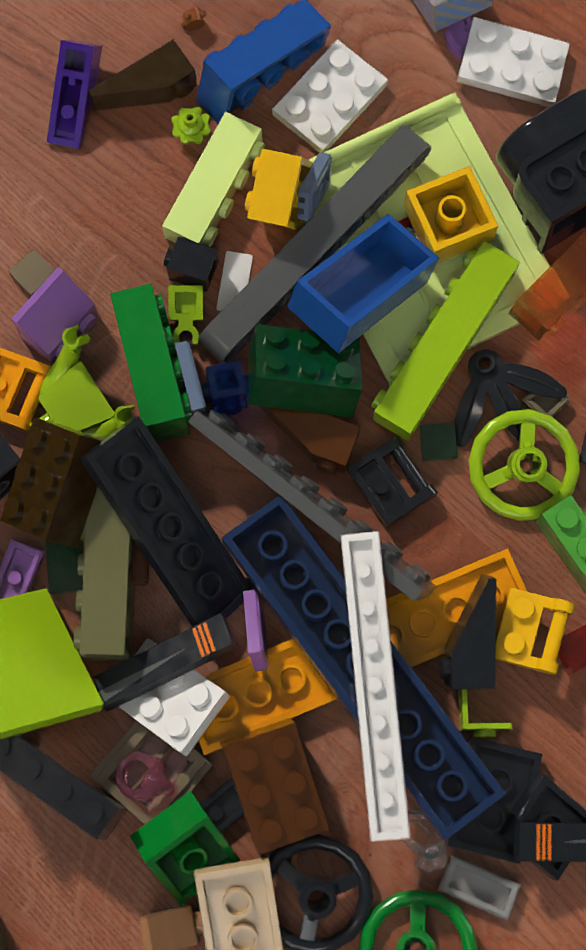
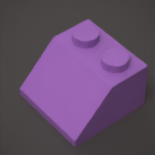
M57 267L11 320L22 340L51 364H54L64 345L62 340L63 331L79 325L77 336L79 337L82 333L87 334L96 324L98 312L90 298L62 269Z

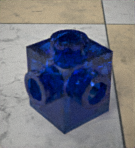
M241 361L223 362L206 367V382L201 383L205 404L211 403L212 410L227 415L237 414L242 409L247 408L249 374H243Z

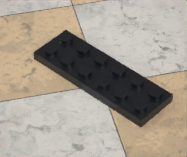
M140 416L129 419L80 458V461L192 627L220 613L227 618L244 603L243 591L253 590Z

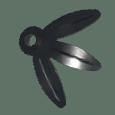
M489 349L479 350L470 357L468 362V371L473 380L467 386L457 409L455 443L459 447H464L471 439L481 419L487 394H489L498 416L507 411L522 410L518 399L508 384L532 394L557 399L564 398L567 395V390L553 377L538 369L519 364H503L501 357L495 351ZM483 361L492 363L488 369L479 367V364ZM521 424L510 425L506 429L520 441Z

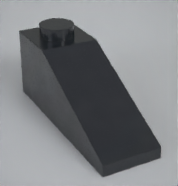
M490 575L480 576L445 645L444 657L439 659L440 679H444V683L451 689H495L496 578Z

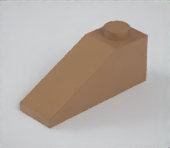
M193 904L152 912L139 918L144 950L184 949L197 945L199 943L198 935L204 934L200 911L194 912Z

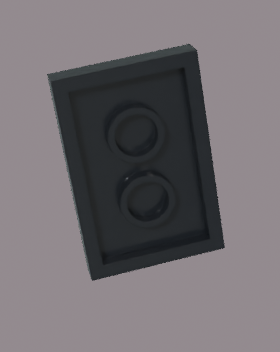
M469 737L468 744L506 795L448 838L446 846L520 864V861L514 860V847L503 839L499 833L538 776L543 754Z

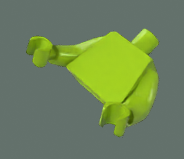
M76 325L63 331L62 340L64 345L41 385L38 399L47 413L39 419L64 425L91 436L108 437L131 419L130 414L135 409V405L120 406L115 412L113 411L83 363L79 362L81 346L90 342V336L85 334L78 337L77 330L80 326Z

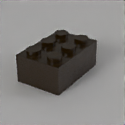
M34 417L0 521L43 541L78 548L98 487L80 461V458L103 440L70 427Z

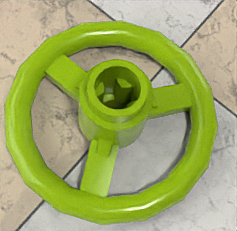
M531 409L507 411L489 421L475 437L468 459L470 482L480 500L497 515L517 521L536 520L542 513L572 495L580 473L578 448L568 429L551 415ZM521 424L519 449L510 454L507 466L484 475L482 460L488 443L497 432L510 425ZM536 426L545 428L555 436L565 453L566 472L563 482H560L546 471L547 459L541 450L534 447ZM527 459L530 462V468L527 472H524V468L520 467L521 460ZM514 479L522 483L537 482L552 493L553 496L537 506L518 507L503 502L490 489Z

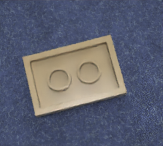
M269 857L194 869L206 950H283Z

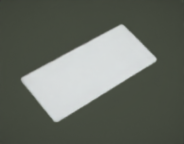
M231 251L226 252L217 310L222 311L248 284L253 255Z

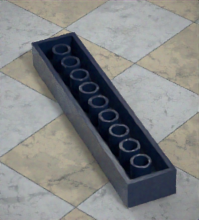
M279 495L222 536L223 545L360 729L346 581L284 498ZM391 642L406 792L441 840H447L506 795V793Z

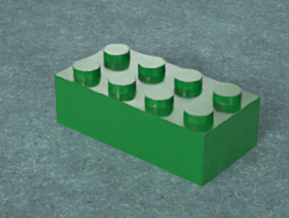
M152 283L110 293L142 421L153 438L159 441L190 434L187 423L192 418V412L187 392L179 393V390L185 389L179 360H171V358L177 357L170 326L163 327L169 325L162 294L154 295Z

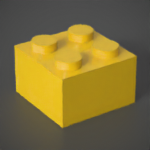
M261 149V154L256 156L252 168V176L255 177L253 191L248 192L245 200V211H248L247 218L264 224L300 231L303 228L304 220L297 219L298 211L300 210L298 208V201L300 199L298 190L313 162L301 156Z
M470 166L406 191L404 209L419 241L439 257L437 264L468 252L472 248H478L484 241L488 243L494 241L498 224Z

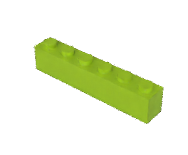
M486 241L482 243L478 251L474 248L471 249L462 265L466 270L460 278L454 276L444 292L448 296L442 306L436 304L426 320L430 324L424 335L420 332L416 334L408 348L412 352L406 363L400 360L391 373L390 379L393 380V383L388 391L381 389L371 405L375 409L373 421L409 442L513 279L520 261Z

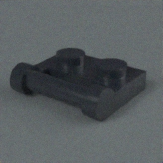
M399 436L390 439L347 467V472L386 528L438 494L433 484L429 485L405 452L403 449L405 444ZM391 455L417 491L412 497L407 494L384 461V458Z

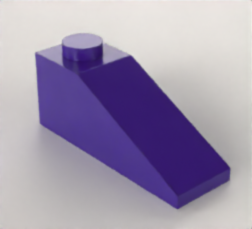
M61 40L46 142L81 148L92 104L88 91L97 84L103 46L75 40Z

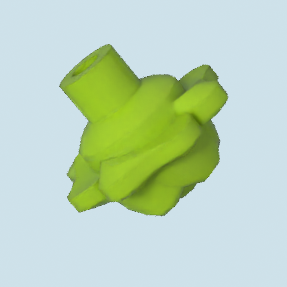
M200 107L192 109L181 108L179 115L172 117L174 125L172 134L175 138L180 137L182 144L191 142L200 144L203 141V136H208L211 133L208 126L210 117L208 114H202Z

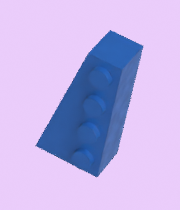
M300 0L294 5L292 3L286 5L277 16L270 20H262L253 31L245 36H237L231 41L229 46L219 52L213 51L205 58L196 101L217 124H219L225 112L231 113L237 107L244 111L253 103L252 98L256 96L262 87L265 86L270 90L283 77L287 67L291 71L295 70L325 46L331 25L308 0Z

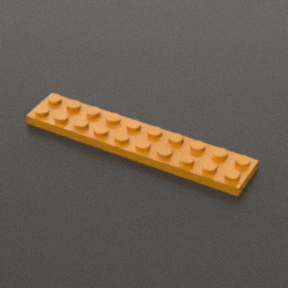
M508 548L431 580L436 587L427 598L414 602L402 592L386 599L390 640L411 668L444 655L445 645L481 575H490L496 578V632L499 631L510 589L515 588L527 591ZM293 639L267 649L268 670L255 672L251 659L248 657L203 676L230 695V698L198 740L205 756L222 749L221 741L288 718L293 719L338 700Z

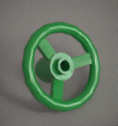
M421 889L395 893L378 904L362 928L358 950H373L376 932L385 918L401 907L410 906V931L400 937L397 943V950H411L412 946L416 943L424 946L425 950H437L432 937L425 933L426 906L436 908L450 918L460 933L463 950H478L474 928L462 909L442 894Z

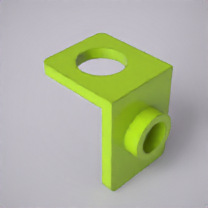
M458 689L459 731H474L475 738L496 737V731H509L512 729V723H468L467 689Z

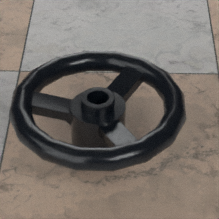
M316 834L275 849L269 857L272 882L277 872L297 889L296 898L304 913L300 936L294 935L279 922L282 944L289 950H337L355 939L369 918L374 897L370 872L359 853L342 840L321 834ZM320 849L336 854L348 863L352 871L330 881L318 875L305 877L287 859L300 851ZM358 887L359 898L356 910L347 925L330 937L315 939L318 921L333 912L337 902L336 896ZM314 890H318L321 893L318 900L309 899L311 892Z

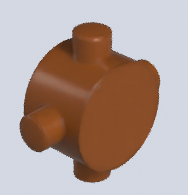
M199 8L185 11L182 15L184 22L181 23V27L190 31L200 29L205 24L203 17L207 16L206 11H201Z

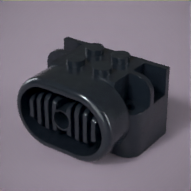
M586 89L567 96L524 122L504 140L496 154L497 163L514 185L513 197L523 211L522 221L526 226L533 225L541 237L537 247L540 254L586 227Z

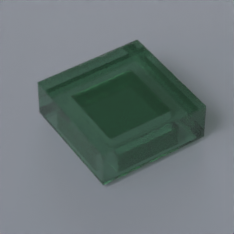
M455 423L419 426L422 462L457 459Z

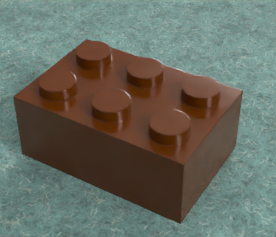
M290 718L220 742L253 845L258 855L329 830L296 725Z

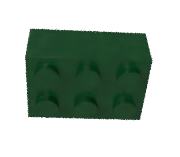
M256 324L249 349L248 405L353 418L362 393L360 337L338 353L314 331Z

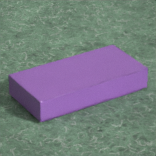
M256 589L243 591L248 654L255 672L268 670L269 660L264 608Z

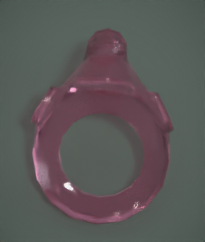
M134 752L124 757L117 767L115 776L119 790L126 797L138 800V803L151 802L155 796H168L174 792L173 783L169 781L164 773L165 765L158 757H153L143 752ZM139 760L146 764L149 774L144 777L142 788L133 790L125 783L124 773L130 763Z

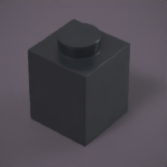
M178 237L175 247L168 248L164 259V266L167 267L169 280L187 286H203V291L208 292L219 262L218 252L216 249Z

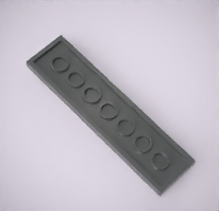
M214 410L210 412L196 411L189 420L191 425L341 544V535L376 532L363 520L358 519L355 522L345 513L348 509L341 502L333 497H330L328 500L319 494L320 487L313 480L304 475L300 478L290 471L293 465L278 454L273 457L264 450L266 444L261 439L251 433L245 435L238 430L239 423L227 413L222 412L219 414ZM386 541L385 544L380 542L384 578L414 602L429 597L436 587L430 581L432 575L422 566L416 563L411 566L401 558L404 553L391 542Z

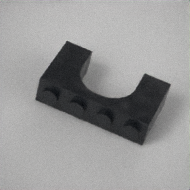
M24 734L0 740V771L96 840H106L128 810L124 805L100 788L88 784L42 752L39 749L40 746Z

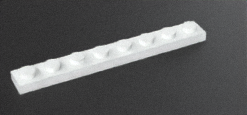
M376 531L341 535L371 841L410 838L380 533Z

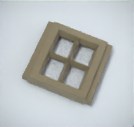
M136 721L90 776L140 821L146 824L186 793L192 792L214 765L194 748L187 757L147 727Z

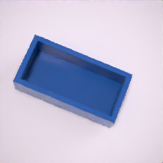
M387 214L296 282L287 307L339 353L426 285L439 257L391 215Z

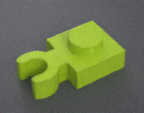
M168 286L169 322H179V326L173 332L174 344L180 342L179 336L181 333L189 332L193 337V345L197 346L199 333L193 326V322L203 321V286Z

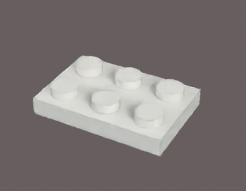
M474 17L456 82L550 107L556 101L570 43Z
M337 39L272 109V115L316 151L324 153L384 90L388 84V79Z
M147 638L135 655L158 644ZM192 670L119 706V708L187 757L230 698V695L195 670Z

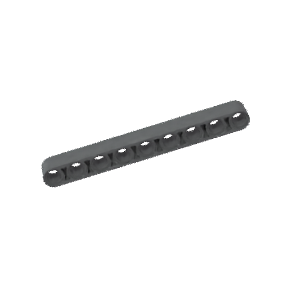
M407 125L401 126L210 322L200 334L198 342L223 365L229 363L252 340L256 324L266 325L288 303L296 282L336 253L421 165L429 155L432 147Z

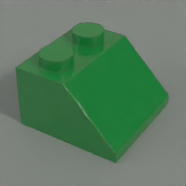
M191 791L130 835L144 862L180 906L197 893L194 869L240 861L236 852Z

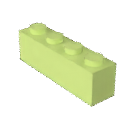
M224 113L162 225L166 239L176 243L179 237L204 246H212L218 234L216 226L221 217L226 219L230 214L234 204L233 195L237 189L242 190L249 177L250 172L247 170L251 162L255 160L256 156H260L261 149L265 147V143L262 142L261 128L230 113Z

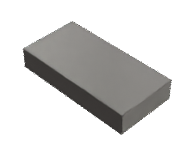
M451 855L438 890L508 920L521 885Z

